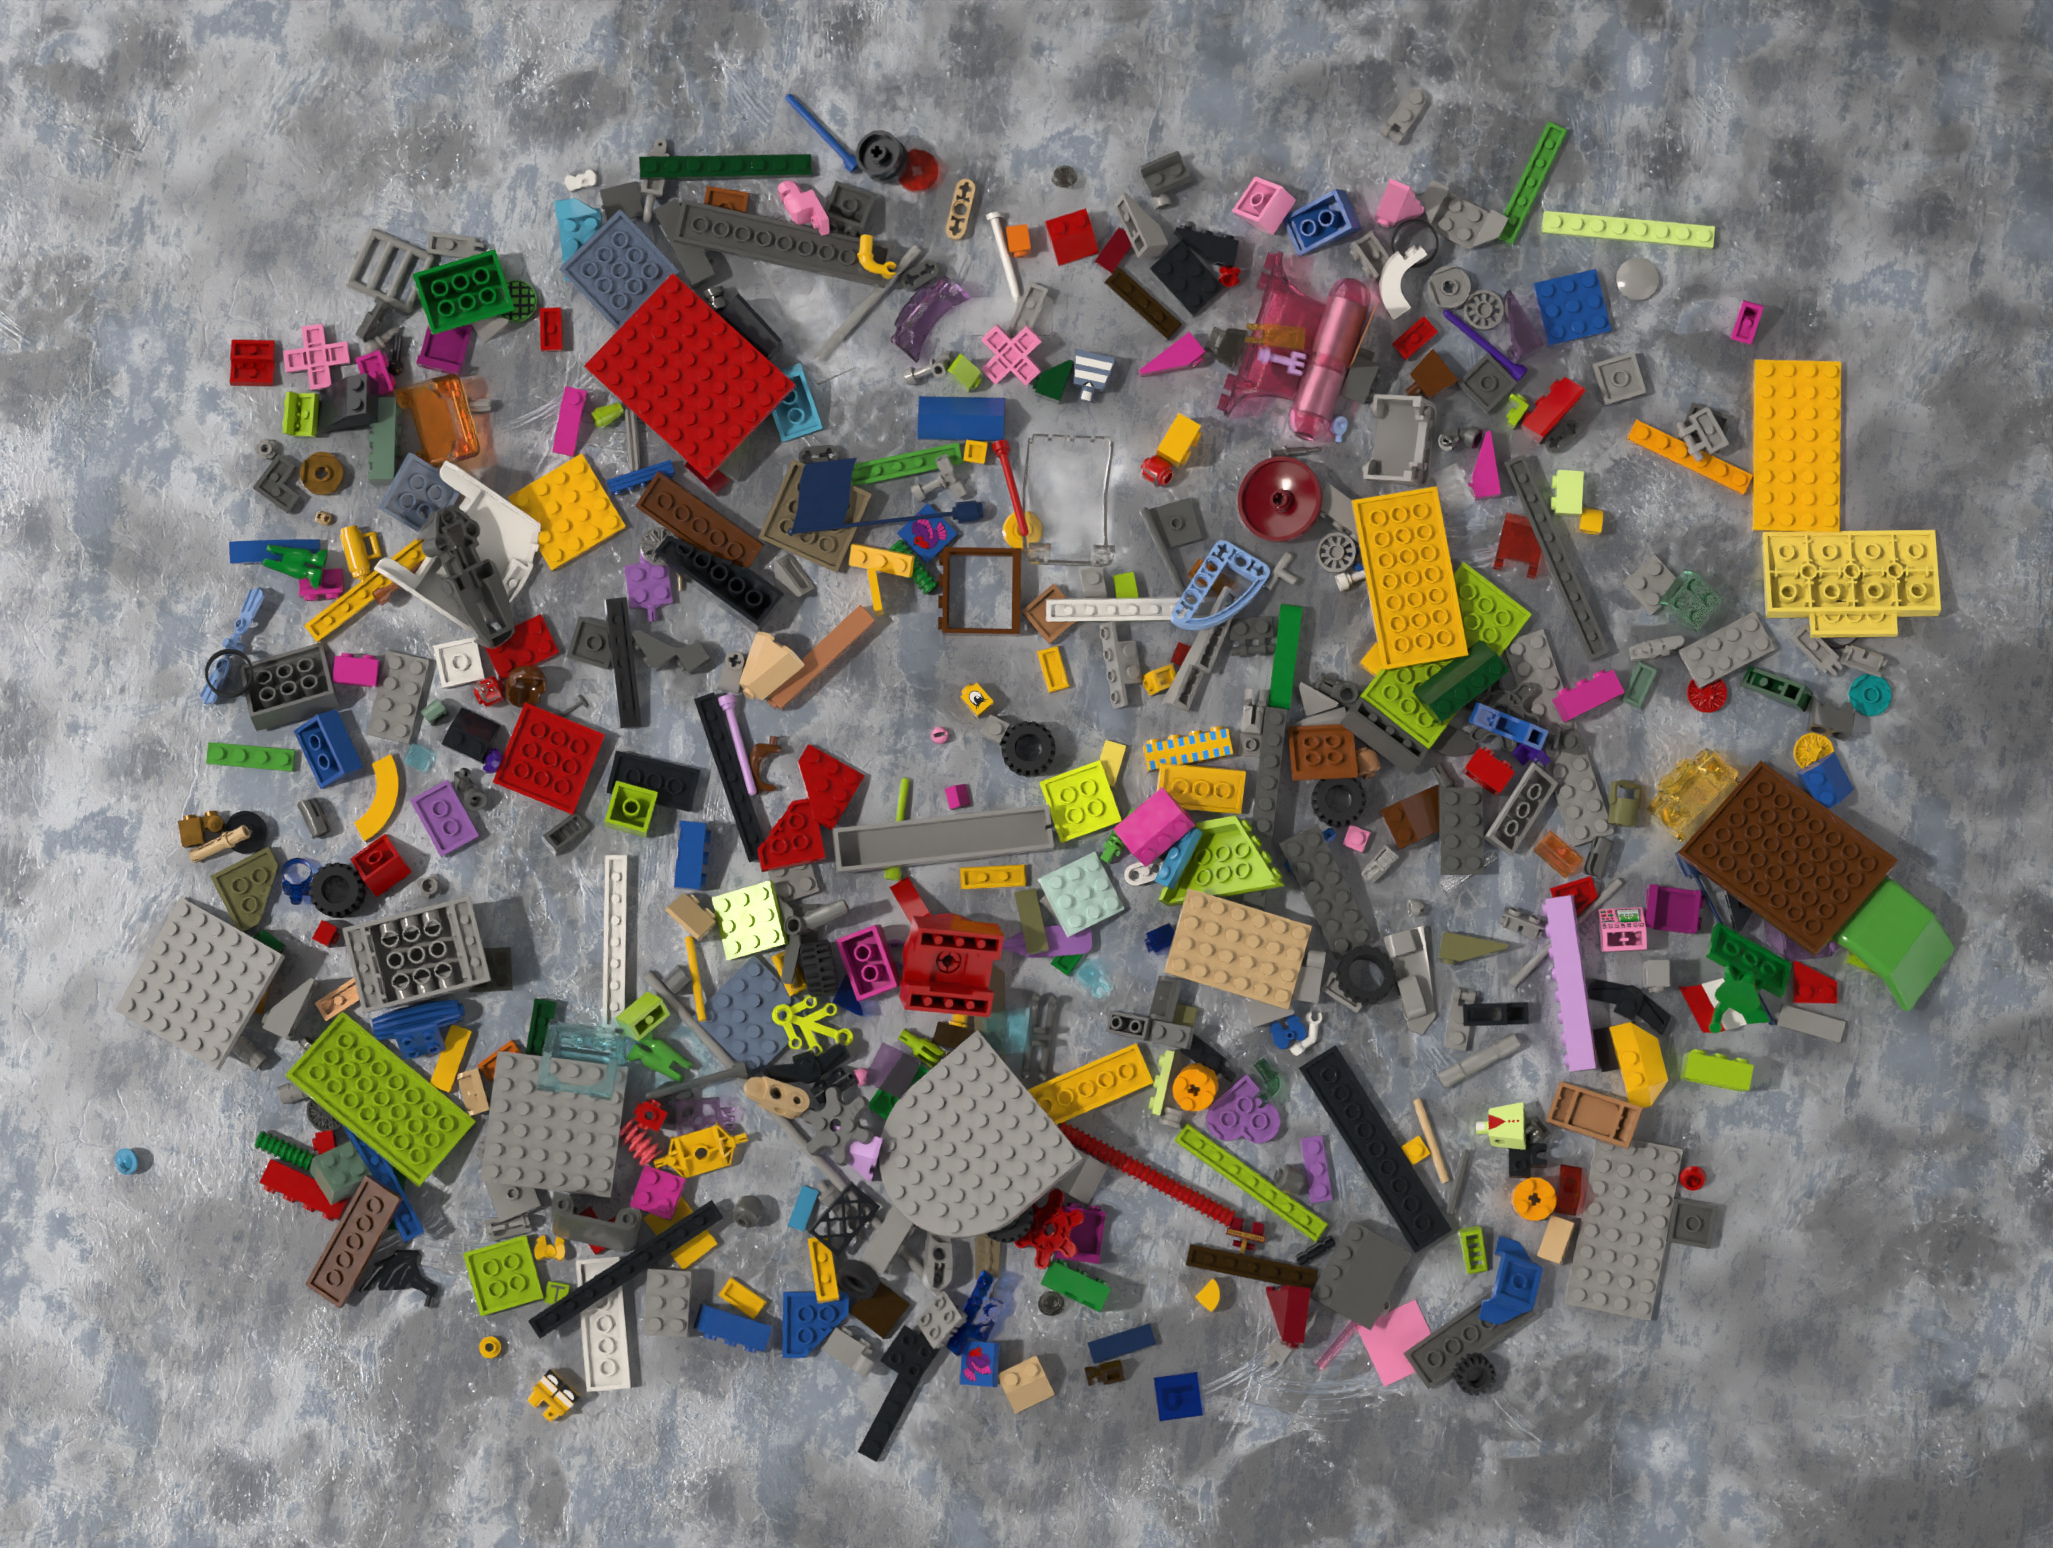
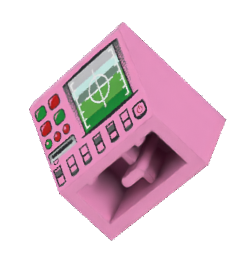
M1642 907L1598 910L1601 953L1647 950L1646 925Z

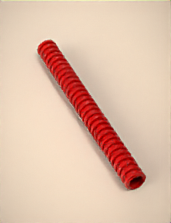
M1066 1121L1060 1124L1059 1129L1075 1148L1078 1147L1080 1151H1086L1085 1154L1087 1155L1089 1153L1092 1154L1091 1157H1097L1098 1161L1103 1160L1104 1164L1109 1163L1110 1167L1115 1166L1117 1171L1120 1169L1123 1174L1125 1172L1128 1173L1129 1177L1131 1175L1134 1176L1135 1180L1139 1179L1140 1183L1145 1182L1146 1186L1151 1185L1152 1189L1157 1188L1159 1193L1162 1191L1165 1196L1167 1194L1170 1195L1171 1199L1176 1198V1201H1181L1182 1205L1187 1204L1189 1205L1188 1208L1191 1209L1193 1207L1196 1212L1199 1210L1201 1215L1206 1214L1207 1218L1212 1217L1213 1221L1218 1220L1219 1224H1225L1224 1227L1230 1226L1236 1210H1229L1230 1207H1224L1223 1203L1218 1204L1217 1200L1212 1201L1211 1197H1205L1204 1193L1201 1195L1198 1190L1195 1192L1192 1187L1190 1189L1187 1188V1185H1182L1181 1181L1176 1182L1175 1178L1170 1179L1169 1175H1163L1162 1171L1159 1173L1156 1168L1151 1169L1150 1165L1145 1166L1144 1162H1138L1139 1159L1134 1160L1132 1159L1133 1156H1126L1127 1153H1121L1120 1149L1115 1150L1114 1146L1109 1147L1108 1143L1103 1144L1102 1140H1096L1097 1137L1095 1136L1093 1138L1090 1137L1091 1134L1089 1133L1087 1135L1084 1134L1085 1131H1079L1078 1127L1073 1128L1072 1124L1067 1125Z

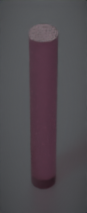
M1351 1320L1315 1365L1322 1370L1359 1324Z

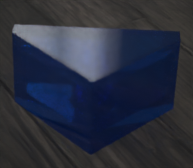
M847 974L832 1003L862 1017L864 1016L862 1007L856 999Z

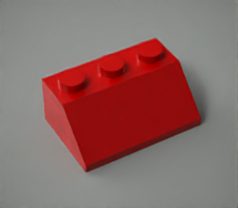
M1566 377L1561 381L1556 379L1549 387L1551 392L1547 396L1542 395L1536 401V409L1533 412L1528 410L1520 419L1523 422L1520 428L1535 442L1540 444L1581 399L1586 391L1583 387Z

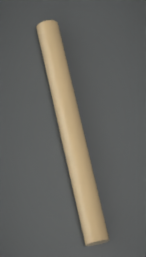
M1421 1098L1414 1100L1413 1103L1441 1184L1450 1181Z

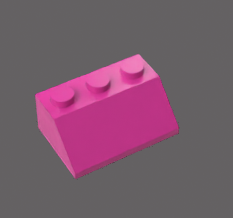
M1161 787L1114 827L1113 830L1130 852L1147 867L1192 829L1195 824L1190 814Z

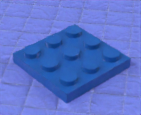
M1596 269L1533 283L1548 346L1611 332Z

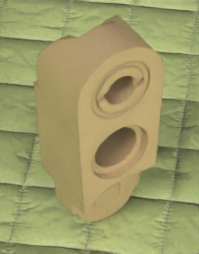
M757 1076L750 1078L743 1088L748 1099L757 1102L759 1107L789 1119L799 1117L806 1111L810 1103L809 1096L802 1089L766 1076L763 1078ZM771 1093L775 1094L777 1099L773 1098Z

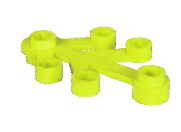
M806 996L803 1001L793 1006L780 1004L772 1011V1019L777 1025L783 1026L789 1038L788 1045L791 1049L796 1050L802 1046V1040L796 1036L792 1023L800 1026L809 1045L808 1051L812 1050L814 1046L819 1048V1053L815 1056L822 1053V1047L817 1043L812 1031L835 1039L836 1043L841 1041L839 1036L844 1033L846 1035V1046L853 1040V1034L848 1029H839L837 1031L815 1022L826 1016L836 1014L837 1007L833 1003H827L822 1009L803 1018L794 1014L805 1008H814L817 1004L815 997ZM808 998L813 999L812 1006L806 1004ZM831 1005L834 1009L833 1013L829 1014L826 1010L827 1006ZM780 1011H784L786 1013V1017L784 1019L779 1018ZM793 1039H797L799 1041V1045L797 1047L792 1046Z

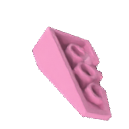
M1390 179L1374 219L1378 220L1377 223L1383 227H1396L1407 220L1422 217L1425 208L1420 205V200L1415 199V193L1409 186Z

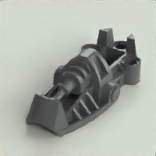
M452 504L429 514L428 521L418 531L417 541L425 539L422 543V551L427 557H440L447 575L441 578L442 590L448 597L455 598L465 617L478 634V639L474 640V643L495 649L504 644L515 633L508 596L494 562L490 559L481 561L475 549L479 546L477 537L480 535L479 524L459 507ZM446 529H449V532H450V534H451V536H452V538H453V541H454V543H455V545H456V547H457V548L451 550L450 552H449V549H450L451 540H450V538H449V536H448V534H447ZM482 600L485 602L489 611L501 626L500 629L496 630L491 624H486L478 607V602Z

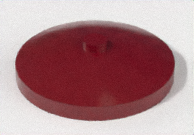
M1284 456L1272 457L1255 465L1244 477L1238 492V510L1245 526L1259 538L1275 543L1289 542L1308 532L1317 521L1323 503L1322 488L1316 474L1303 462Z

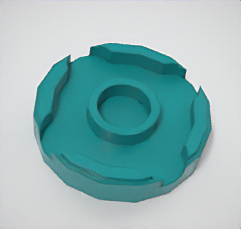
M1863 674L1850 685L1848 700L1852 703L1853 710L1856 708L1858 714L1866 717L1877 716L1890 705L1891 687L1882 677Z

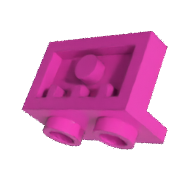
M342 568L324 569L319 589L312 588L308 578L299 580V597L304 598V601H316L317 597L326 596L328 600L339 599V595H344Z

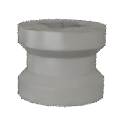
M1164 1107L1163 1112L1165 1114L1160 1120V1124L1180 1129V1120L1184 1117L1185 1112Z

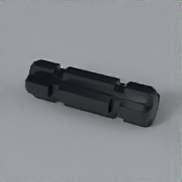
M1329 1235L1322 1242L1319 1241L1305 1249V1252L1297 1254L1295 1259L1299 1265H1303L1309 1259L1312 1260L1325 1252V1249L1332 1248L1336 1243L1333 1237Z

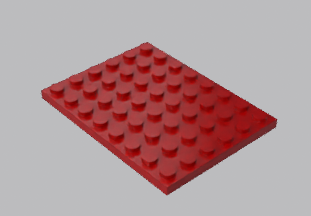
M673 273L584 365L596 379L706 480L711 477L796 387L786 375Z

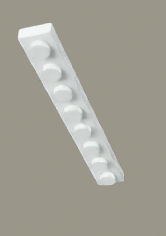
M1181 597L1046 599V621L1171 620V613ZM1186 597L1188 603H1197L1196 597ZM1205 597L1192 618L1208 617L1218 597ZM1183 608L1182 612L1178 615L1179 619L1184 617L1187 609Z
M605 855L602 1029H621L615 1017L625 1010L627 855Z

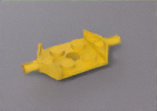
M716 1122L715 1126L675 1138L672 1135L668 1155L654 1159L656 1169L669 1165L683 1178L692 1177L729 1166L736 1144L746 1142L748 1138L746 1132L731 1136L729 1132ZM705 1148L707 1155L702 1158L695 1155L696 1150Z

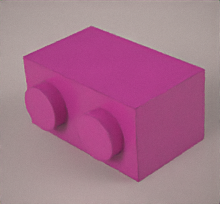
M341 653V656H335L332 682L341 685L378 688L381 662L375 660L376 656L372 655L354 658V654Z

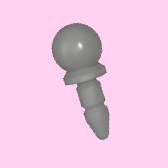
M391 328L380 338L376 335L375 339L368 340L364 346L366 354L377 350L381 352L382 348H386L384 343L391 340L400 328Z

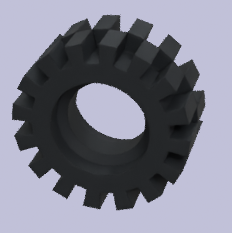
M1469 1353L1466 1354V1359L1462 1356L1460 1358L1461 1364L1458 1362L1455 1364L1458 1369L1453 1370L1455 1374L1453 1377L1456 1383L1465 1393L1473 1396V1393L1479 1396V1391L1485 1394V1388L1489 1390L1492 1388L1490 1382L1495 1383L1493 1378L1496 1377L1494 1366L1482 1354L1473 1353V1356H1471ZM1474 1368H1481L1482 1373L1480 1377L1474 1381H1469L1467 1378L1469 1372Z

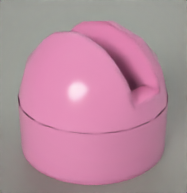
M943 727L934 728L931 733L933 742L939 745L944 744L948 740V731ZM945 732V736L934 737V734Z
M859 1068L852 1072L859 1087L866 1085L871 1079L869 1070L865 1068Z

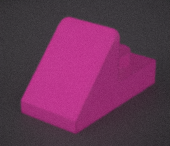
M1746 300L1742 301L1738 308L1731 339L1752 344L1764 305Z

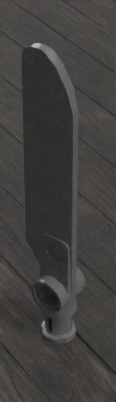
M1323 672L1314 686L1315 690L1319 689L1329 694L1330 698L1337 701L1340 706L1348 708L1364 692L1357 690L1352 684H1345L1339 680L1336 682L1326 677ZM1342 691H1349L1352 696L1351 700H1345L1342 697ZM1448 724L1430 749L1451 757L1466 756L1473 753L1477 743L1471 741L1469 734Z

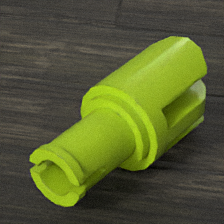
M906 1028L897 1038V1040L913 1049L912 1052L916 1058L931 1068H934L941 1061V1056H944L946 1053L945 1050L926 1037L920 1039Z

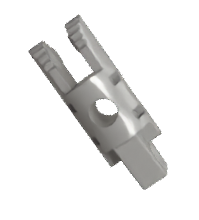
M1682 635L1644 641L1629 647L1630 658L1634 662L1668 656L1670 653H1675L1684 647V638Z

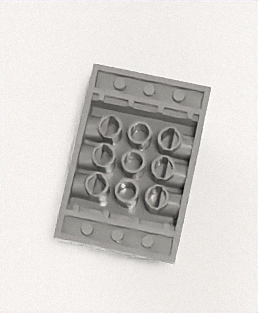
M471 896L342 928L363 1014L385 1008H399L465 991L474 985L491 981Z

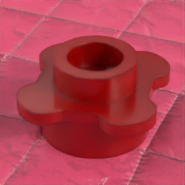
M1220 267L1219 272L1221 276L1218 281L1226 287L1239 284L1240 279L1238 275L1241 270L1238 267Z

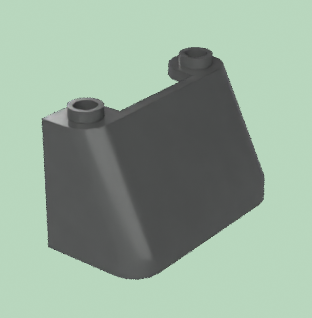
M554 1192L551 1230L555 1236L622 1252L632 1251L636 1247L644 1211L624 1208L618 1212L615 1223L577 1215L578 1208L574 1207V1202L570 1195Z

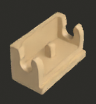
M475 1068L457 1074L467 1114L471 1117L490 1111V1103L480 1069Z
M1551 1215L1537 1257L1562 1266L1576 1224Z

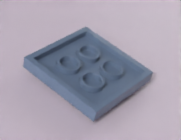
M408 453L377 509L418 533L419 529L428 521V516L431 512L454 504L460 492L441 479L439 469L416 455Z

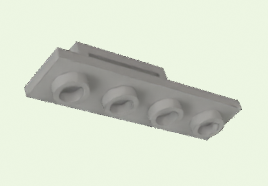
M1109 621L1100 624V637L1103 643V657L1107 668L1110 700L1113 709H1119L1128 706L1125 685L1140 684L1143 681L1136 640L1118 642L1115 621Z

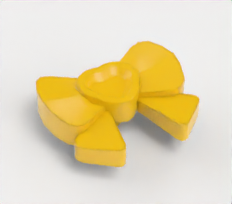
M545 1235L536 1240L537 1244L534 1248V1254L537 1261L544 1258H555L558 1261H563L565 1257V1240L563 1238L556 1237L554 1246L546 1244Z

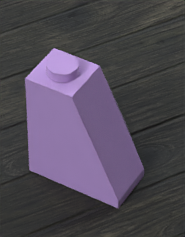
M833 1125V1131L840 1129L839 1126ZM876 1136L867 1145L854 1142L849 1147L850 1161L848 1164L866 1180L871 1182L883 1138Z

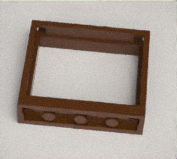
M944 547L943 553H939V566H943V574H939V587H943V596L939 595L938 608H943L942 617H938V630H942V635L1020 637L1021 548ZM950 556L1013 557L1011 629L949 628Z

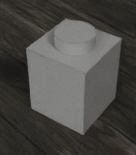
M990 714L980 735L1000 746L1010 724Z

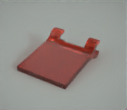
M1506 512L1492 569L1501 571L1504 559L1528 564L1526 578L1535 579L1541 555L1537 539L1527 517Z

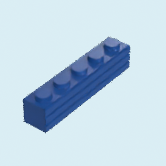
M671 460L608 479L607 484L611 495L614 494L616 496L622 494V491L625 490L627 492L635 489L634 487L647 486V483L652 481L659 470L672 478L675 475Z

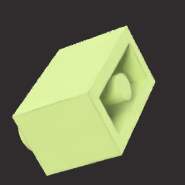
M1558 470L1556 476L1552 475L1551 488H1555V497H1551L1550 509L1554 510V516H1581L1584 471Z

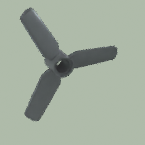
M776 894L784 923V930L790 935L787 940L788 944H786L781 976L782 983H793L802 945L801 937L807 936L811 929L819 928L848 914L849 906L845 900H838L808 911L803 917L795 915L794 909ZM799 922V928L796 930V925Z

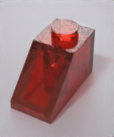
M1560 1165L1554 1213L1576 1216L1581 1195V1167Z

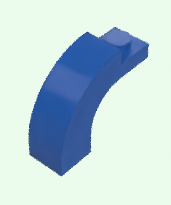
M1476 702L1469 719L1471 724L1540 751L1549 732L1544 728Z

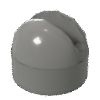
M1161 193V197H1153L1155 210L1171 205L1170 198L1166 193Z
M1409 899V916H1420L1424 912V903L1418 899Z

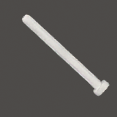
M1000 211L987 214L986 217L987 221L992 223L1014 303L1018 305L1021 301V294L999 220L1002 215Z

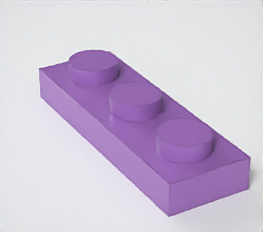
M1322 1135L1301 1138L1310 1204L1332 1200Z

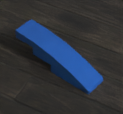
M319 539L229 542L231 564H262L263 559L280 562V555H274L266 551L267 544L305 548L313 554L320 551Z

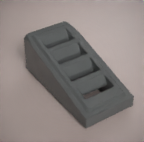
M575 811L573 815L571 814L544 834L542 841L552 854L556 856L586 832L590 826L578 811ZM575 820L581 829L577 830L571 821ZM566 825L574 833L573 835H570V833L565 829ZM559 831L565 836V841L558 834ZM551 837H554L555 840L559 843L558 846L553 842Z

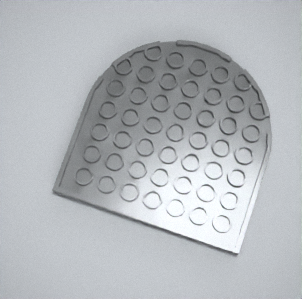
M978 1030L902 1095L893 1107L884 1125L881 1135L883 1142L879 1151L882 1181L896 1208L918 1227L938 1236L955 1239L980 1237V1235L997 1231L1008 1225L1085 1160Z

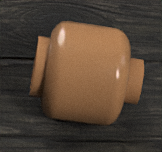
M1369 746L1355 750L1358 777L1363 776L1364 780L1375 777V772L1381 767L1376 751L1369 749Z

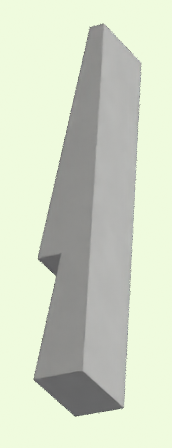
M1224 586L1208 616L1224 610L1242 595ZM1233 617L1217 626L1200 630L1162 702L1175 710L1188 712L1203 674H1210Z

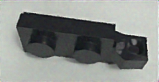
M1194 1033L1190 1050L1182 1048L1179 1050L1193 1062L1201 1063L1210 1070L1212 1069L1218 1079L1223 1076L1232 1082L1237 1076L1229 1069L1231 1063Z

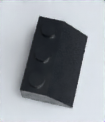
M739 293L720 314L729 325L768 360H771L784 348L782 340Z

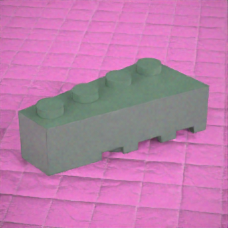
M378 397V423L370 424L372 431L369 433V445L372 448V453L368 455V463L372 472H368V480L373 486H390L400 469L399 458H402V445H399V437H402V424H398V416H402V403H398L396 397Z

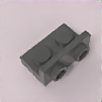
M1179 151L1167 154L1164 157L1140 166L1142 179L1152 198L1191 182L1190 175L1182 162Z

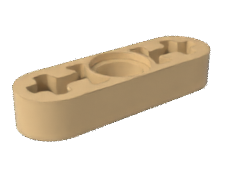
M962 179L956 185L946 226L947 237L953 241L961 240L966 232L975 195V185L969 179ZM965 184L969 185V189L972 190L966 194V200H970L969 203L962 200L963 192L960 187H964ZM959 204L967 208V212L962 216L957 215L954 211L955 207ZM956 220H965L964 223L959 222V230L962 232L954 236L950 228L955 227Z

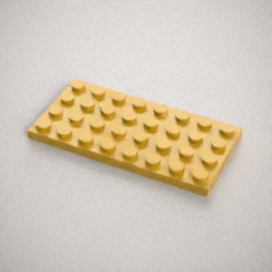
M1754 360L1752 531L1840 532L1841 362Z
M1437 486L1352 500V509L1382 670L1468 656Z

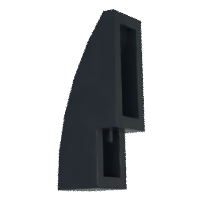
M1528 1002L1463 1004V1026L1529 1024Z

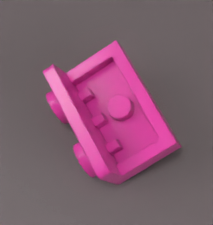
M380 350L355 358L360 374L367 373L379 383L378 396L394 391L393 386H396L393 374H388L385 366H388L389 362L385 353L381 354Z

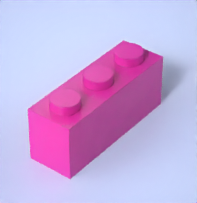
M1603 669L1593 674L1594 679L1590 681L1584 678L1576 682V688L1572 690L1566 687L1556 692L1558 696L1552 699V702L1563 723L1625 693L1613 669L1608 672Z

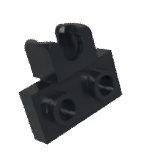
M1526 1134V1149L1509 1148V1178H1531V1168H1547V1160L1537 1157V1154L1547 1151V1144L1531 1143L1530 1135Z

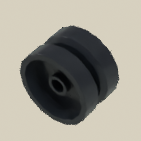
M877 130L865 135L858 143L856 162L859 168L875 182L892 184L901 179L907 172L910 164V155L907 148L890 132Z

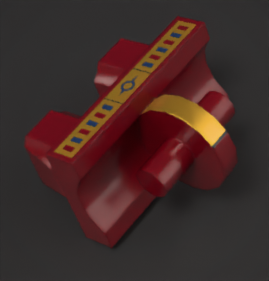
M1234 1217L1225 1234L1242 1238V1241L1233 1240L1232 1246L1240 1247L1239 1254L1244 1255L1245 1249L1254 1250L1255 1244L1247 1243V1239L1265 1243V1224L1253 1221L1251 1233L1244 1232L1242 1230L1245 1219Z

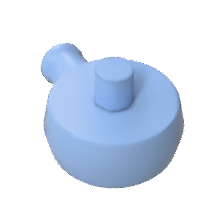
M1342 415L1332 416L1328 423L1330 432L1335 434L1336 442L1342 441V434L1345 433L1348 427V421Z

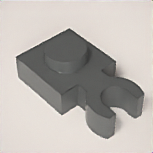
M1537 1116L1526 1125L1528 1128L1525 1132L1529 1133L1534 1143L1537 1141L1541 1142L1550 1134L1549 1130Z

